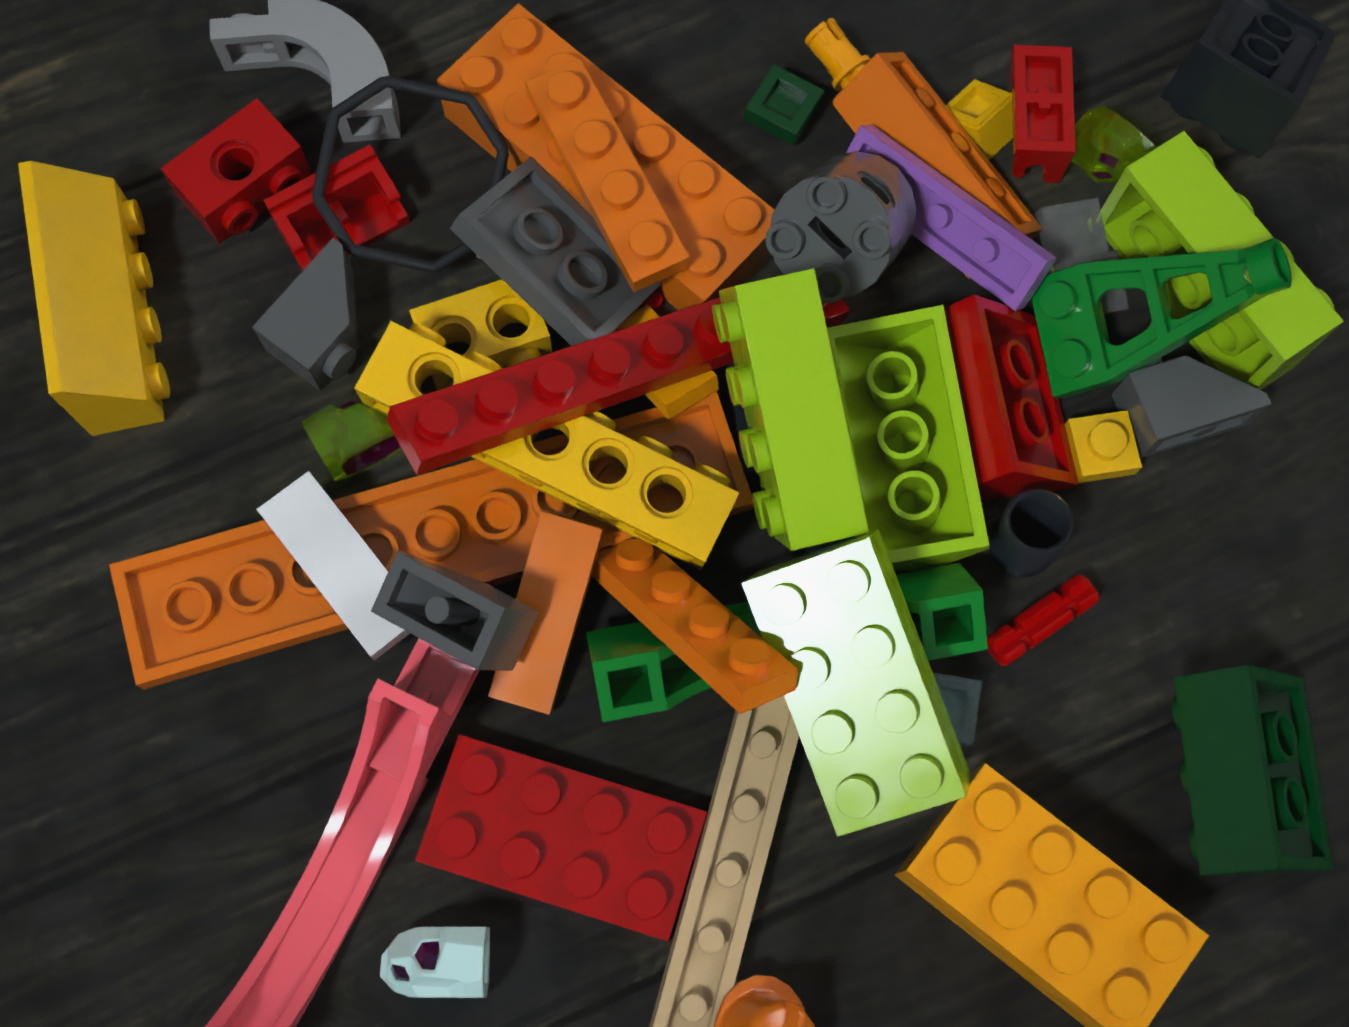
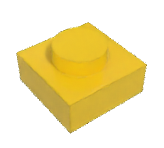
M1128 410L1068 419L1065 423L1078 483L1135 475L1142 468Z

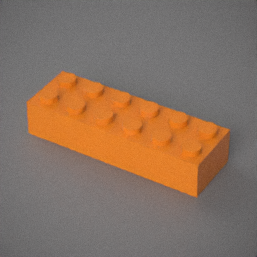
M519 3L437 79L439 87L467 92L478 100L507 144L509 157L506 168L512 172L528 158L532 157L591 215L527 96L525 86L526 80L581 58L690 256L689 268L659 281L661 285L657 288L662 293L663 298L678 311L719 298V290L747 283L771 259L772 255L767 250L765 240L766 233L771 225L774 209ZM441 99L445 117L496 159V149L467 105Z

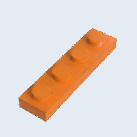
M581 58L526 80L527 96L633 293L689 268V254Z
M628 539L620 542L618 545L598 552L592 577L739 714L796 691L798 669L662 551L654 548L646 541Z

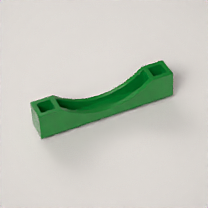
M960 563L896 574L928 661L988 650L983 589ZM749 602L725 606L762 638ZM641 622L586 632L602 722L666 711L687 698L711 688Z

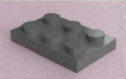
M532 157L528 158L462 211L450 227L476 255L571 346L615 332L661 285L660 282H657L633 293L594 218Z

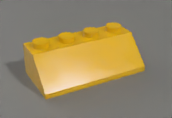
M35 161L18 163L49 395L91 436L164 422L162 399L170 397V387L164 366L161 362L156 363L153 344L160 343L162 337L156 312L153 307L147 306L145 289L153 287V277L145 253H139L137 235L145 233V226L136 199L128 200L114 178Z

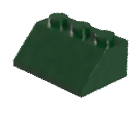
M1251 665L1174 677L1176 696L1172 701V714L1175 724L1182 735L1185 759L1182 761L1180 774L1183 787L1190 796L1193 825L1189 832V843L1192 854L1199 863L1200 875L1237 876L1333 871L1304 678Z

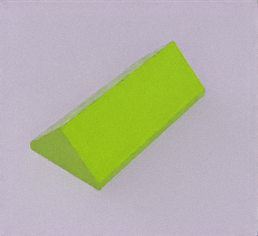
M939 305L827 328L869 532L879 529L894 571H917L944 566L989 549V540L944 306Z

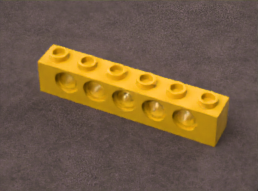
M391 321L354 389L363 404L388 415L390 406L422 396L423 394L420 393L421 385L432 374H446L454 379L453 385L503 368L480 353L469 351L465 358L445 348L446 340L423 325L412 323L410 328L407 329ZM598 411L551 427L562 431L569 439L566 448L558 454L545 455L534 448L533 441L537 434L540 433L537 432L470 456L636 539L646 541L654 548L699 570H702L739 495V492L728 487L731 480L723 473L703 464H696L693 470L671 459L673 451L666 445L642 435L639 436L636 442L614 431L616 423ZM601 457H615L625 466L626 474L616 483L604 484L597 481L591 475V465ZM660 484L671 485L681 493L683 505L678 510L670 513L657 511L648 501V492Z

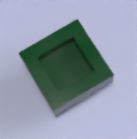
M773 64L746 106L744 120L795 146L822 103L824 90Z

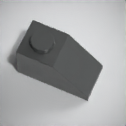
M334 238L328 242L252 326L267 352L319 391H322L331 379L338 380L348 372L355 361L356 351L360 347L353 269L343 245Z
M1186 355L1166 362L1159 358L1140 370L1128 373L1111 394L1118 411L1128 410L1140 459L1249 425L1272 404L1266 392Z
M397 551L371 609V612L476 670L513 671L540 612L487 583L401 551Z

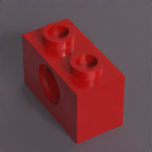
M257 98L161 167L177 197L219 244L232 235H239L247 231L256 222L258 216L267 210L264 199L312 175L301 146ZM252 171L244 179L232 180L241 172Z

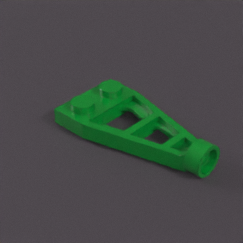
M1272 238L1239 250L1085 262L1046 275L1031 299L1053 397L1066 398L1118 383L1128 373L1146 367L1265 296L1289 289L1292 284L1291 269L1281 243L1276 238ZM1246 269L1252 283H1249L1246 278ZM1197 273L1206 274L1212 295L1210 304L1180 319H1173L1165 283L1172 278ZM1141 289L1146 293L1152 321L1149 327L1122 345H1112L1109 340L1101 298L1111 290Z

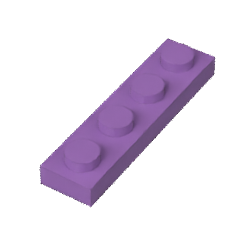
M872 124L860 126L846 153L858 151L879 155L899 168L912 187L917 209L912 235L1014 311L1025 308L1057 257Z

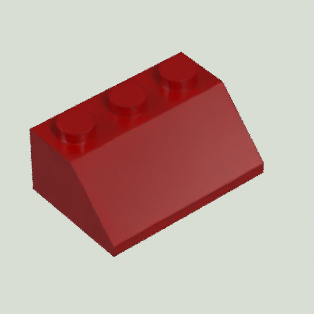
M975 294L944 308L980 499L988 501L1014 497L1017 493L1027 489L1056 491L1078 486V478L1059 398L1052 395L1035 315L1021 310L1014 311L1007 305Z

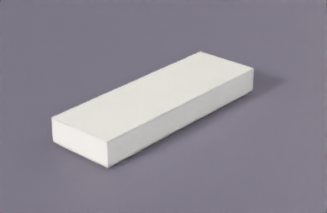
M309 471L256 509L374 661L410 634L371 612L388 571Z

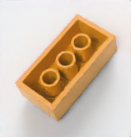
M985 763L970 772L971 779L967 797L945 805L894 875L1085 1027H1148L1209 935Z

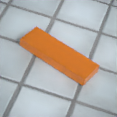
M547 511L540 512L516 596L517 600L540 612L513 671L495 670L488 697L548 715L553 712L605 528Z

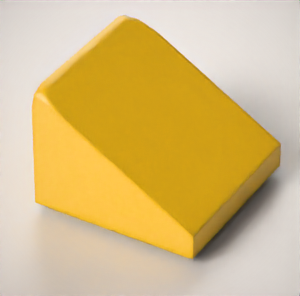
M974 79L946 104L947 108L988 160L1013 139L1011 92Z

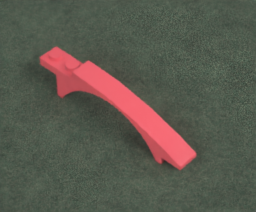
M418 638L395 685L392 686L377 679L368 697L363 728L349 773L322 837L293 894L265 942L232 992L205 1027L297 1026L375 885L429 779L425 777L479 670Z

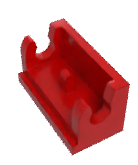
M1013 45L1010 67L1014 155L1012 174L1015 178H1021L1025 175L1026 168L1041 165L1043 166L1044 183H1060L1076 152L1072 47Z
M370 144L330 165L324 198L356 245L366 247L410 223L408 214L399 201L401 196ZM316 173L263 200L278 231L302 271L332 238L337 240L313 203L312 192Z

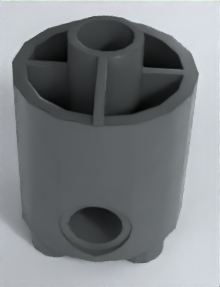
M853 151L833 156L784 193L772 214L771 225L766 233L765 242L767 250L774 257L776 265L784 275L814 268L822 302L833 303L845 297L855 296L879 279L911 237L917 212L912 187L898 167L879 155Z

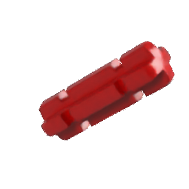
M1084 575L1074 576L1057 589V593L1051 592L1015 617L1010 622L1011 627L1005 624L987 638L988 652L999 665L1008 666L1027 652L1026 647L1032 649L1073 620L1074 615L1078 617L1096 604L1099 600L1098 591Z

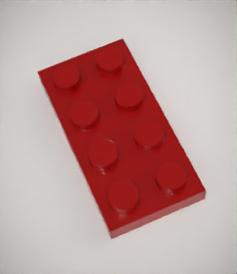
M459 734L415 861L669 942L707 812Z

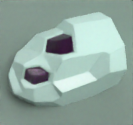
M413 927L395 937L382 954L380 977L394 992L408 997L486 998L489 984L490 928Z

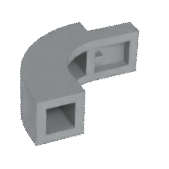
M268 0V14L266 15L239 13L229 18L210 19V40L224 71L288 66L312 71L331 85L332 108L379 77L390 76L380 48L366 29L347 13L320 0ZM386 88L339 119L338 129L343 143L401 138L400 117L394 89Z

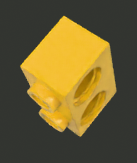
M502 279L409 310L413 323L433 330L446 340L444 347L454 342H464L470 345L469 349L461 355L465 358L469 351H474L490 358L504 369L552 353L550 334L544 319ZM510 323H520L528 327L522 335L515 338H507L499 334V331ZM443 373L432 374L437 390L453 385L454 379Z

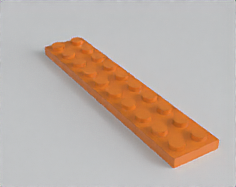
M717 391L669 420L657 407L613 420L616 423L614 431L636 442L641 435L657 440L673 451L671 459L693 470L696 464H703L726 475L731 480L728 487L739 492L728 517L753 510L752 494L745 473H743V467ZM565 434L534 442L533 446L542 454L555 455L566 448L569 439ZM604 456L593 462L590 467V473L601 483L613 484L624 477L626 469L617 458ZM476 459L332 500L387 571H389L397 551H401L487 583L492 587L522 578L541 511H547L605 528L599 551L618 545L624 540L636 539ZM668 484L657 485L647 494L651 506L663 513L674 512L683 505L681 493L675 487ZM265 520L109 564L135 684L143 690L349 629Z

